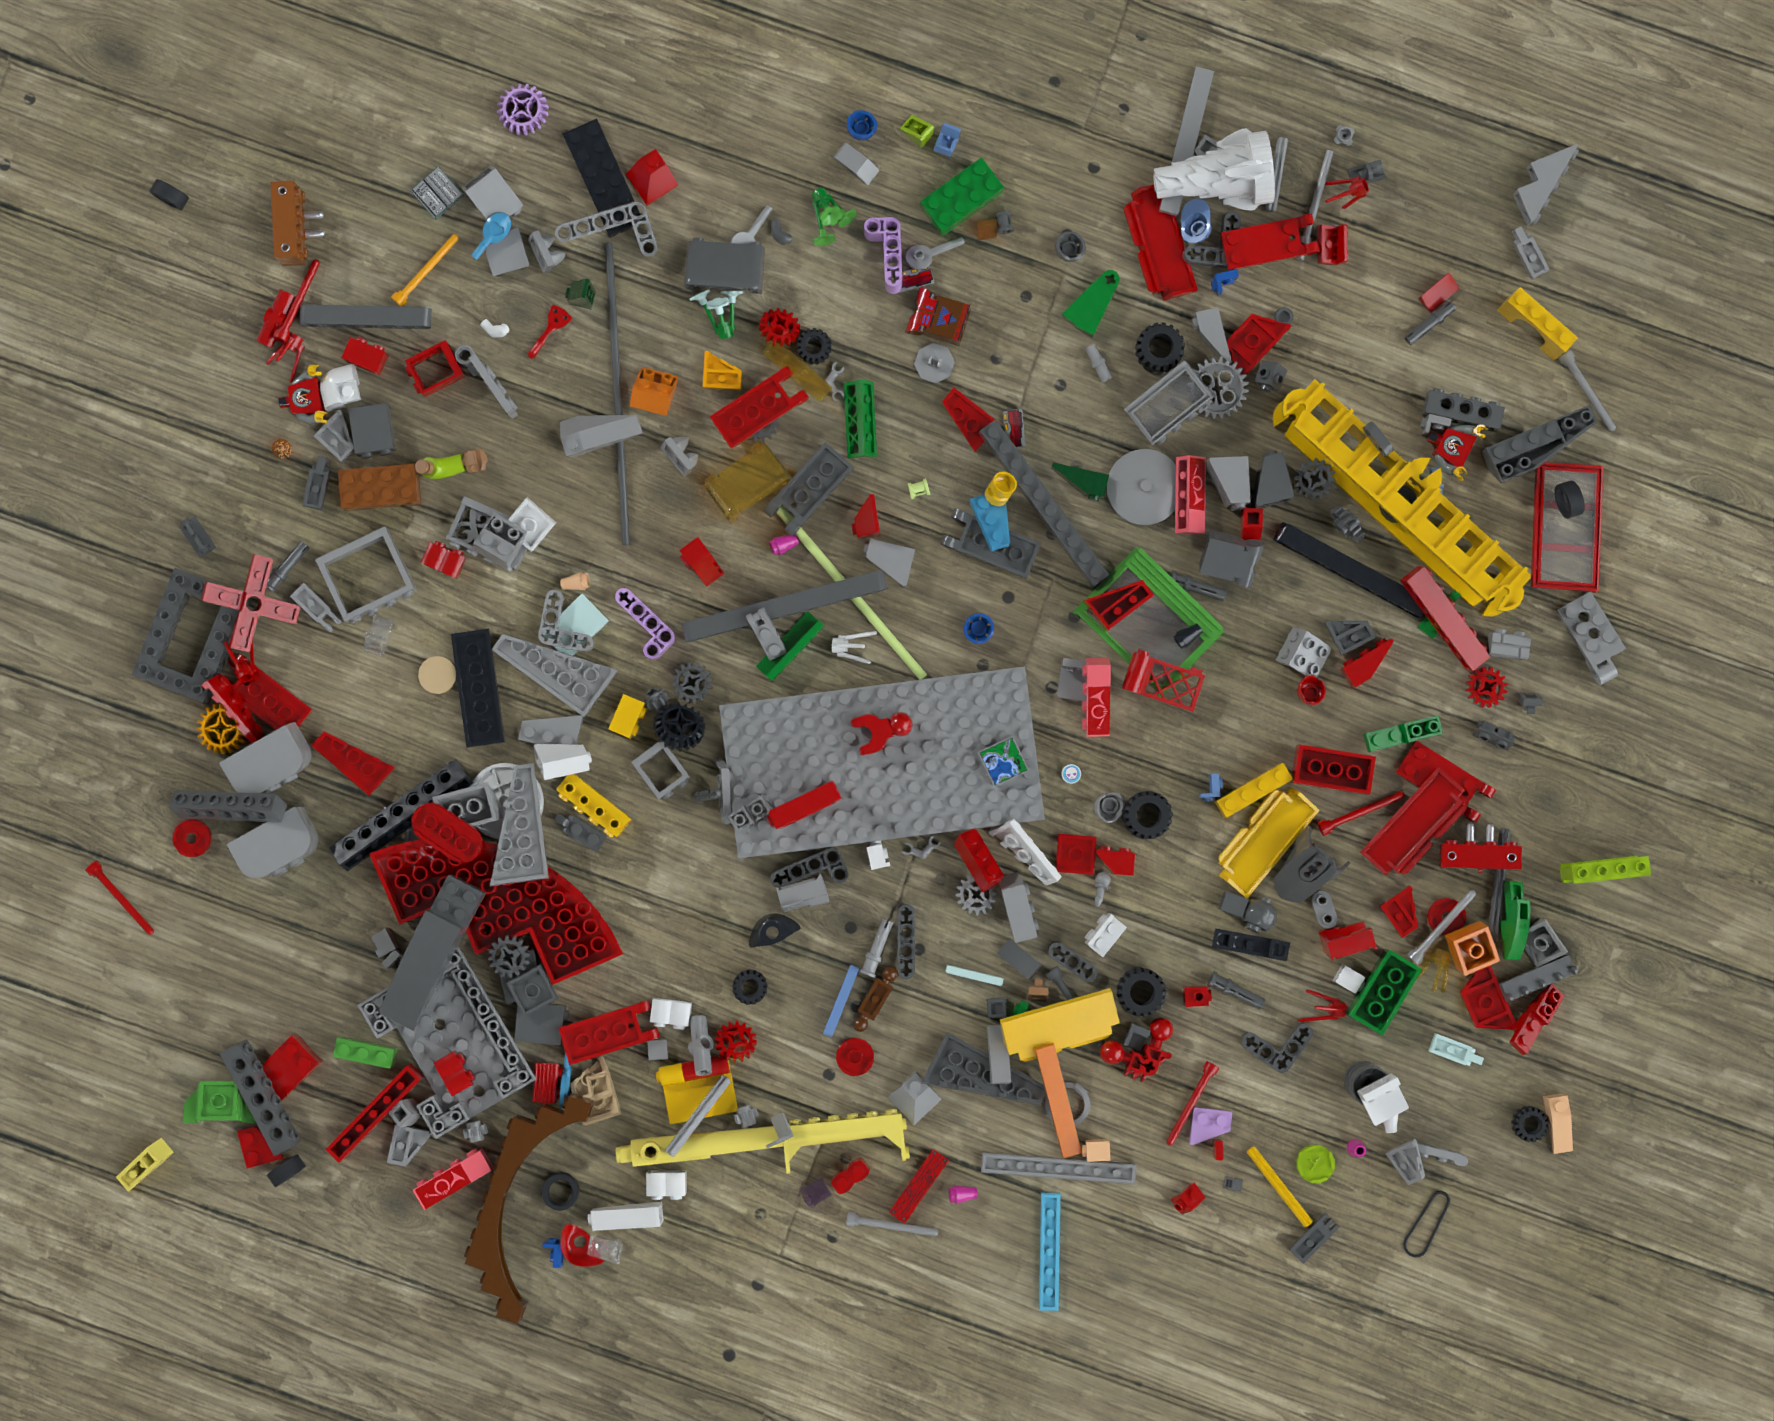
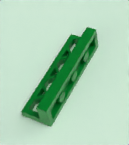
M860 379L844 383L847 458L877 457L873 381ZM851 386H855L854 396L851 395ZM854 405L856 406L855 415L852 414V407ZM855 424L857 425L856 434L853 433V426ZM855 443L858 444L859 453H854Z

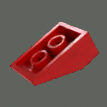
M294 1034L262 1066L266 1076L272 1082L274 1091L282 1102L323 1060L298 1034Z

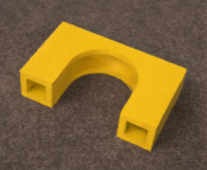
M1521 287L1512 293L1497 309L1510 323L1515 319H1521L1533 326L1545 340L1540 349L1553 361L1564 354L1578 339L1575 334Z

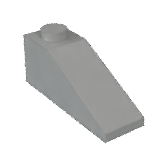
M1218 307L1196 312L1192 319L1193 329L1197 330L1198 335L1218 359L1222 356L1223 362H1226L1230 358L1231 364L1232 361Z

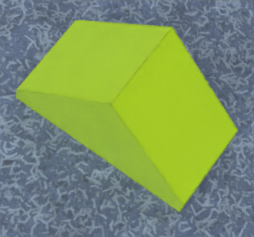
M911 115L899 128L920 148L934 135V126L914 115Z

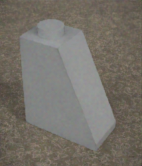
M870 539L869 543H865L863 554H867L866 560L879 570H883L884 574L901 587H907L915 549Z

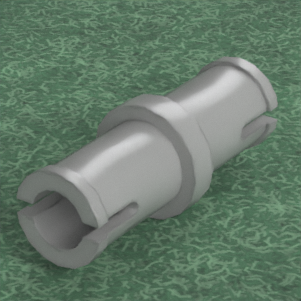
M1096 344L1085 348L1084 350L1092 362L1091 366L1095 368L1101 383L1113 378L1105 364L1106 360L1101 357Z

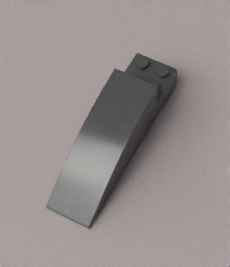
M452 874L447 876L430 910L425 911L387 991L379 1011L380 1014L414 1031L486 894L485 891Z

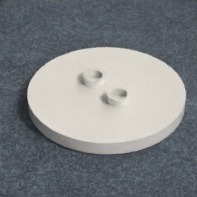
M499 763L491 765L482 770L474 778V783L470 785V787L489 783L498 799L503 819L514 766L517 764ZM536 779L540 813L542 814L544 797L542 788ZM503 819L477 825L476 827L485 835L499 839Z

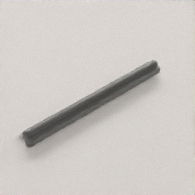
M1499 829L1498 845L1504 846L1505 842L1510 841V829ZM1495 870L1489 919V930L1494 943L1499 941L1504 882L1506 878V871Z

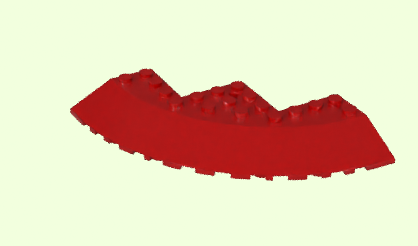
M423 840L392 845L369 854L399 925L423 916L426 910H430L447 876L452 874L486 892L466 930L476 955L494 948L492 943H499V937L505 940L506 935H509L510 939H513L515 935L520 937L530 932L551 984L554 985L624 954L612 930L594 905L580 890L547 866L549 876L547 879L490 886L498 844L483 841L482 851L479 856L473 861L465 863L451 860ZM486 924L491 926V933L484 931Z

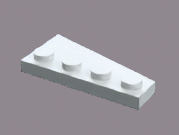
M1015 819L1009 820L1004 825L992 827L988 831L992 837L996 835L1002 841L1000 844L1005 849L1009 847L1016 854L1014 857L1017 860L1027 863L1029 865L1028 870L1046 886L1058 882L1062 877Z

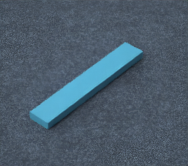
M1041 1192L1039 1311H1059L1060 1193Z

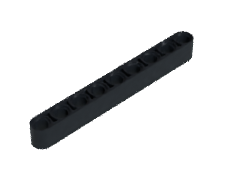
M1285 522L1281 523L1273 538L1275 542L1412 616L1424 620L1425 614L1403 585Z

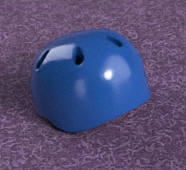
M857 110L849 115L847 119V131L856 140H868L877 130L875 117L867 111Z
M973 614L964 624V635L972 643L983 644L992 637L994 623L986 614Z

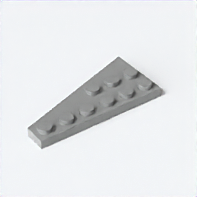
M534 763L514 766L490 886L549 878Z

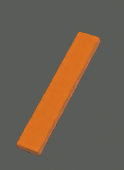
M1051 1043L1035 1048L1062 1157L1067 1158L1080 1154L1082 1151L1055 1045Z

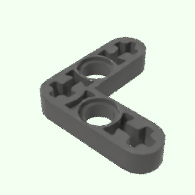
M1236 212L1227 213L1222 218L1221 232H1226L1230 228V222L1227 221L1230 217L1235 221L1232 224L1231 230L1240 229L1241 218ZM1221 239L1220 248L1190 245L1183 251V260L1188 264L1227 268ZM1192 250L1193 254L1199 255L1202 251L1201 256H1195L1193 259L1187 253ZM1207 252L1214 253V261L1210 262L1206 259L1205 255Z
M1305 1023L1298 1024L1279 1051L1251 1032H1247L1241 1037V1044L1246 1050L1274 1070L1285 1073L1291 1068L1312 1038L1313 1030ZM1300 1028H1307L1306 1032L1308 1033V1035H1303L1300 1040L1303 1041L1301 1045L1297 1040H1294L1293 1037L1296 1036V1038H1299V1036L1301 1035V1032H1299ZM1253 1036V1042L1258 1045L1260 1041L1262 1042L1258 1046L1256 1053L1253 1051L1256 1049L1253 1045L1249 1044L1246 1046L1247 1041L1245 1039L1247 1037L1251 1038ZM1290 1043L1297 1044L1298 1050L1295 1053L1288 1052L1287 1047ZM1264 1047H1268L1271 1050V1055L1268 1058H1263L1260 1054L1261 1049ZM1283 1052H1285L1288 1056L1292 1057L1291 1060L1287 1058L1284 1061V1063L1286 1064L1285 1068L1280 1067L1278 1069L1279 1064L1277 1063V1061H1282L1285 1058V1056L1282 1055Z

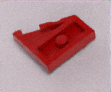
M1411 885L1379 906L1401 938H1404L1418 928Z
M258 1125L237 1131L247 1169L284 1158L282 1153L276 1156L273 1155Z

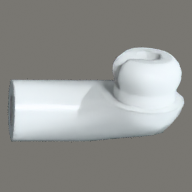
M487 319L480 324L493 338L504 337L509 332V327L506 324L493 326Z

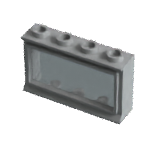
M1183 361L1124 410L1152 445L1156 443L1160 445L1168 439L1166 437L1167 434L1171 431L1175 433L1183 427L1181 425L1182 422L1186 419L1191 421L1198 415L1196 413L1197 410L1201 407L1206 409L1213 403L1211 399L1215 396L1189 363Z

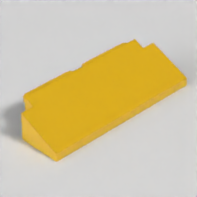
M1290 788L1286 794L1279 789L1272 791L1250 817V825L1247 828H1241L1219 855L1218 864L1224 868L1219 877L1243 897L1248 898L1320 810L1301 792Z
M1111 988L1000 1019L1003 1042L1008 1054L1017 1053L1020 1061L1024 1062L1037 1059L1035 1048L1051 1043L1055 1045L1056 1053L1066 1047L1075 1048L1106 1039L1112 1034L1111 1026L1120 1023Z

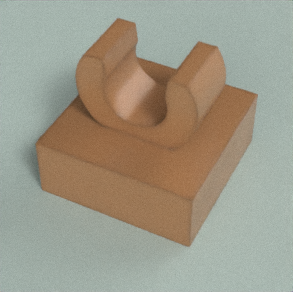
M1035 979L1034 987H1029L1028 1000L1047 1001L1048 988L1042 987L1043 979Z

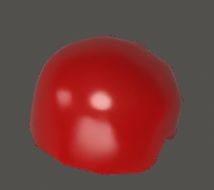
M1315 675L1305 676L1299 682L1297 696L1303 703L1313 706L1321 703L1325 698L1326 688L1324 682L1316 678Z

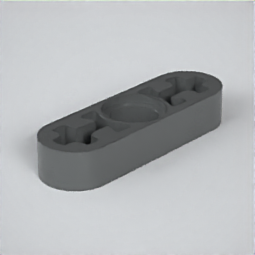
M1054 942L1049 946L1048 954L1052 959L1084 981L1091 982L1096 979L1098 971L1095 966L1059 942ZM1060 946V951L1064 954L1066 951L1069 952L1065 956L1064 962L1060 961L1063 958L1060 955L1053 956V947L1057 948ZM1071 956L1078 959V965L1074 968L1069 967L1067 964V960ZM1082 962L1085 963L1083 967L1087 970L1093 969L1092 973L1094 975L1092 977L1088 976L1085 978V972L1082 970L1079 973L1076 972L1081 967Z

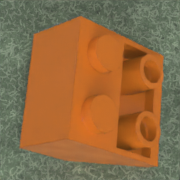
M642 367L632 387L630 407L667 416L679 376Z

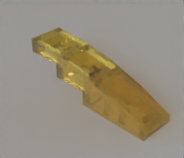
M771 342L762 352L779 369L788 366L793 373L790 378L818 402H821L832 389L805 362L803 363L784 346L780 347L779 343L773 346Z

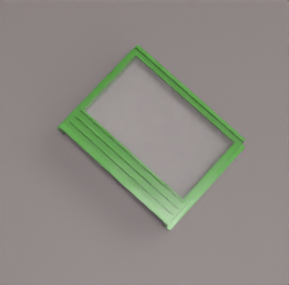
M1136 547L1086 599L1141 580L1145 582L1154 596L1108 631L1104 630L1084 602L1072 613L1090 626L1128 664H1130L1133 652H1138V649L1149 652V657L1189 669L1224 633L1222 630L1224 627L1142 548L1138 549ZM1197 623L1203 633L1187 648L1181 649L1173 636L1176 635L1177 631ZM1154 663L1152 671L1156 677L1164 671L1160 664ZM1178 670L1168 673L1172 682L1177 681L1181 677ZM1166 675L1156 679L1161 689L1170 684ZM1154 681L1149 683L1150 686L1158 691Z

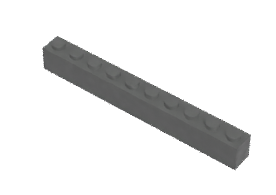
M996 419L980 430L979 435L1006 472L1014 476L1017 487L1088 584L1093 587L1106 578L1109 574Z

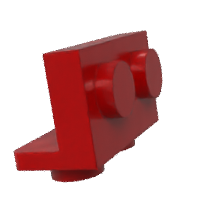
M1321 224L1317 226V242L1320 248V252L1317 253L1318 264L1337 266L1348 261L1347 224L1339 226Z

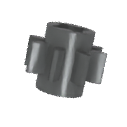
M657 687L648 690L645 694L647 698L644 699L648 709L652 710L654 708L655 711L662 710L664 705L667 706L666 701L669 700L664 689L659 690Z

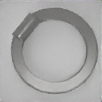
M1064 1081L1065 1088L1074 1089L1084 1099L1083 1112L1078 1118L1074 1119L1076 1126L1088 1116L1090 1098L1088 1091L1077 1082ZM1046 1096L1044 1103L1045 1111L1050 1120L1053 1122L1048 1099Z

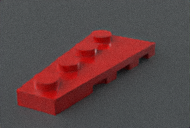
M325 731L311 745L369 797L395 769L394 766L365 753Z

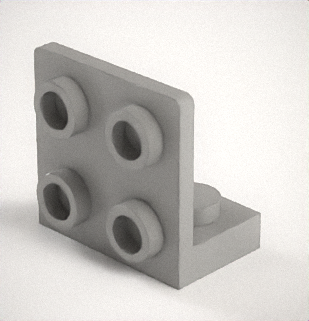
M1062 659L1057 691L1058 698L1085 701V694H1082V683H1086V676H1082V665H1086V661Z

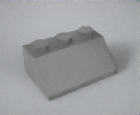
M489 783L432 797L434 803L442 805L472 826L503 819L498 799Z

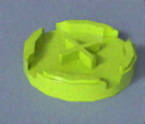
M1311 1144L1304 1147L1298 1153L1296 1168L1304 1180L1311 1183H1322L1327 1181L1334 1172L1335 1159L1326 1147L1319 1144Z

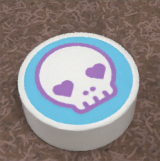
M1070 764L1062 769L1061 776L1066 783L1072 784L1079 781L1081 771L1078 766Z

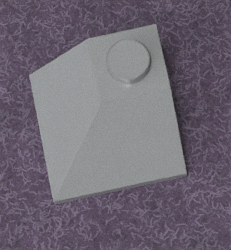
M916 1071L888 1096L889 1100L913 1125L942 1100L930 1085L921 1084L923 1078Z

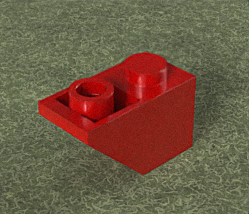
M1243 508L1241 510L1240 538L1244 540H1261L1263 509Z
M1100 846V850H1096L1095 854L1112 874L1134 876L1135 853H1132L1130 848H1119V851H1112V847Z

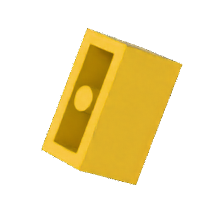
M623 694L608 729L630 739L632 736L636 737L640 728L638 722L640 718L643 719L648 709L645 708L646 704Z

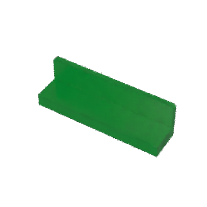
M807 612L781 639L787 649V653L771 661L766 655L756 667L773 682L825 626L810 612Z

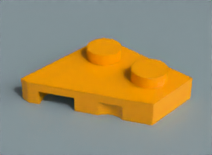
M705 351L703 388L741 390L742 370L716 357L711 352Z

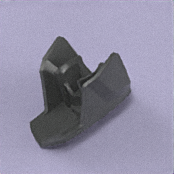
M1310 826L1296 839L1294 848L1283 868L1274 877L1275 888L1280 898L1291 902H1302L1328 881L1337 878L1350 864L1347 861L1341 868H1337L1334 857L1331 858L1321 848L1317 847V842L1311 844L1312 828Z

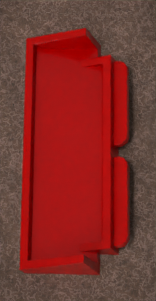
M1154 185L1139 187L1131 193L1133 201L1126 204L1123 210L1135 246H1138L1140 251L1137 256L1148 291L1152 292L1153 295L1161 293L1163 301L1197 292L1198 288L1191 265L1186 263L1182 257L1183 251L1186 248L1176 216L1159 212L1162 198H1157Z
M1438 767L1360 853L1385 875L1392 869L1398 874H1407L1431 849L1432 843L1430 840L1433 837L1441 838L1465 812V803L1459 799L1465 790Z

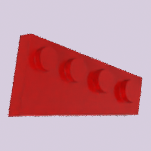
M222 673L201 684L205 690L208 688L214 694L212 698L216 703L220 702L223 704L226 715L237 721L236 726L251 744L265 737L261 726L255 723L251 712L244 707L240 696L233 691L229 680Z

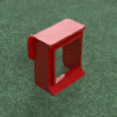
M1364 921L1341 928L1334 926L1319 931L1323 951L1332 961H1334V957L1338 959L1369 950V947L1377 950L1372 928H1366Z

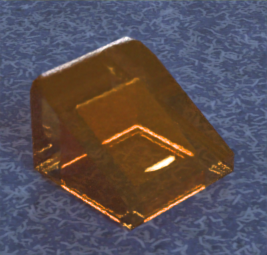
M995 219L977 222L976 227L979 240L997 237Z

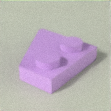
M1194 1107L1189 1144L1194 1145L1230 1132L1232 1111Z

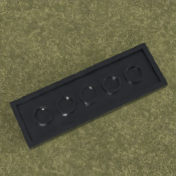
M597 118L563 133L564 139L598 212L634 201ZM637 205L632 207L634 215H640ZM622 211L614 212L613 216L617 221L624 219ZM600 216L603 224L605 225L606 219L603 216ZM632 222L606 229L609 238L633 228Z
M490 629L451 634L466 748L505 743Z

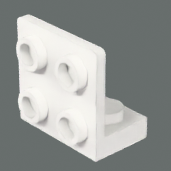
M1111 913L1103 914L1096 922L1099 924L1096 929H1091L1084 937L1087 939L1084 943L1102 957L1105 956L1127 928Z
M1392 1073L1357 1091L1375 1126L1409 1108L1399 1088L1401 1084Z

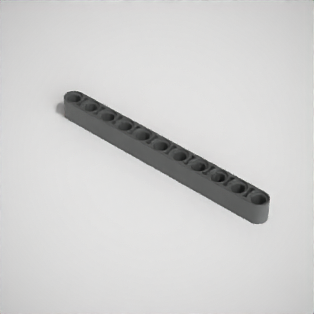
M879 570L682 623L686 642H691L748 627L750 624L747 621L746 615L750 613L755 614L763 607L770 619L774 620L880 592L888 588L884 572ZM762 619L757 621L758 624L763 622Z

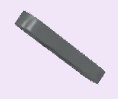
M903 904L898 909V974L902 979L907 980L912 978L915 973V910L911 905ZM904 907H908L909 911H912V914L908 916V921L912 920V925L908 923L900 924V920L904 921V915L901 914V911H904ZM905 926L910 927L912 930L911 936L907 938L901 935V929ZM903 946L911 947L912 954L910 956L904 957L901 954ZM900 959H912V963L908 962V968L912 969L908 976H904V973L901 972V969H904V962L900 963Z

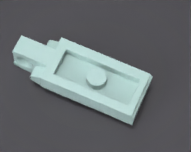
M1434 1033L1428 1050L1470 1066L1471 1062L1482 1065L1484 1060L1483 1057L1474 1054L1476 1050L1472 1047Z

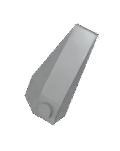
M637 415L575 416L560 422V438L566 456L570 458H575L643 434Z

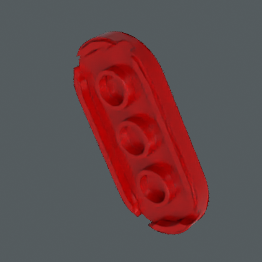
M426 803L414 811L411 821L416 836L451 860L458 863L470 862L481 853L483 840L480 832L442 805Z

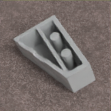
M1019 872L1005 875L999 886L1015 943L1038 937L1036 930H1039L1037 919L1032 917V913L1035 912L1032 901L1028 902L1027 895H1030L1028 884L1023 883Z

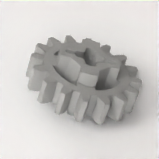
M967 875L966 882L962 879L960 880L963 885L962 887H956L960 890V893L955 894V896L960 897L957 903H963L962 910L968 908V914L975 911V914L978 915L980 910L985 914L986 907L992 909L990 903H996L993 896L997 895V892L992 891L995 887L989 889L988 900L984 897V892H980L982 901L978 898H972L973 893L969 888L975 891L980 890L978 886L970 884L975 881L974 878ZM964 889L968 891V898L966 899V901L964 900L963 896ZM974 902H980L983 906L972 907L971 905Z

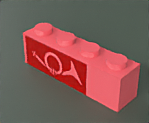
M1192 455L1176 457L1175 533L1205 534V457Z
M1086 658V665H1082V676H1086V683H1082V694H1085V701H1082V712H1085V718H1082V730L1086 731L1087 737L1110 736L1109 658Z
M475 1148L466 1154L467 1158L462 1161L458 1158L451 1162V1167L445 1171L443 1168L433 1173L434 1177L430 1180L424 1178L416 1183L417 1187L413 1189V1192L424 1210L494 1169L483 1148L479 1151Z

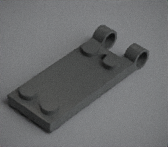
M825 442L764 508L763 512L771 518L783 506L795 517L785 528L788 534L794 536L806 520L850 474L854 467ZM795 503L797 507L792 508L791 505Z
M954 508L951 518L965 523V529L960 541L943 535L940 542L941 545L1027 579L1040 548V542L1009 530V546L991 552L976 517ZM972 533L973 537L968 538L967 534Z

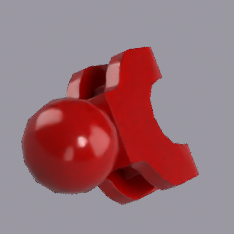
M897 712L890 719H880L875 715L865 714L850 721L852 727H867L872 732L871 741L859 748L860 755L881 751L889 738L905 736L909 734L913 726L911 717L904 712Z

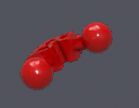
M1165 1017L1156 1018L1151 1022L1149 1030L1151 1031L1152 1040L1150 1045L1145 1043L1143 1048L1144 1056H1141L1139 1052L1131 1050V1053L1126 1052L1121 1043L1110 1040L1106 1041L1100 1048L1101 1059L1110 1065L1119 1062L1125 1063L1124 1077L1130 1073L1132 1080L1140 1077V1081L1143 1083L1146 1075H1154L1161 1063L1172 1057L1170 1052L1160 1048L1163 1041L1171 1038L1174 1030L1173 1024ZM1149 1061H1150V1064H1152V1067H1151V1068L1148 1067L1147 1070H1146V1068L1144 1067L1143 1064H1145V1063L1148 1064Z

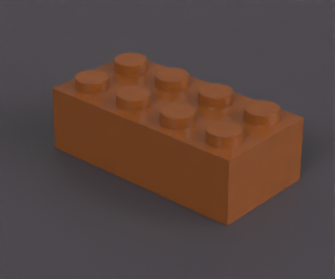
M415 464L338 470L340 505L344 511L422 505L419 473L415 469Z

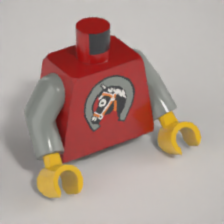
M310 365L307 371L297 377L292 382V385L288 386V396L278 398L280 408L290 407L291 413L297 419L308 424L327 423V420H323V416H326L327 412H325L320 391L321 380L315 377L322 375V372H316V368L319 365Z
M1458 425L1446 428L1441 435L1431 431L1427 442L1436 446L1432 455L1435 457V461L1441 468V471L1452 476L1456 475L1459 481H1463V477L1459 474H1468L1463 465L1477 438L1475 435L1477 434L1480 438H1485L1486 436L1480 434V431L1488 429L1484 425H1478L1477 427Z

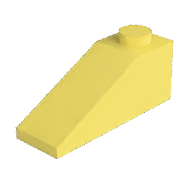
M160 1138L148 1146L116 1178L129 1192L174 1152Z

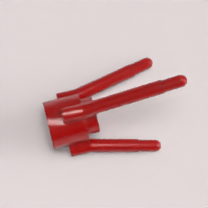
M1360 176L1352 179L1325 182L1326 186L1352 183V185H1349L1348 191L1326 199L1325 202L1329 203L1350 194L1356 196L1342 206V209H1345L1360 198L1367 196L1366 193L1369 192L1368 183L1364 178L1361 179Z
M290 332L287 344L282 343L266 361V364H270L275 358L277 362L280 361L287 350L292 352L298 350L289 380L292 383L305 346L302 345L304 340L301 337Z
M253 640L249 651L250 665L245 662L238 663L228 642H224L232 661H228V664L236 674L238 681L241 683L251 681L254 678L253 673L257 672L254 662Z
M1309 989L1306 990V993L1332 1002L1328 1006H1315V1009L1328 1011V1014L1331 1015L1300 1018L1298 1022L1338 1020V1017H1345L1346 1003L1340 1002L1338 998H1332Z

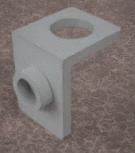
M783 1112L771 1118L779 1139L766 1145L767 1148L793 1137L790 1125Z

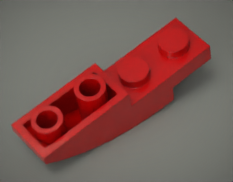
M1553 983L1544 988L1530 1003L1512 1029L1515 1033L1509 1043L1521 1055H1526L1529 1052L1542 1027L1550 1023L1565 997Z

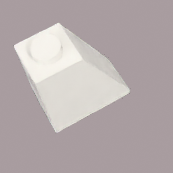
M534 745L535 761L544 780L590 771L591 754L589 751H586L584 745Z

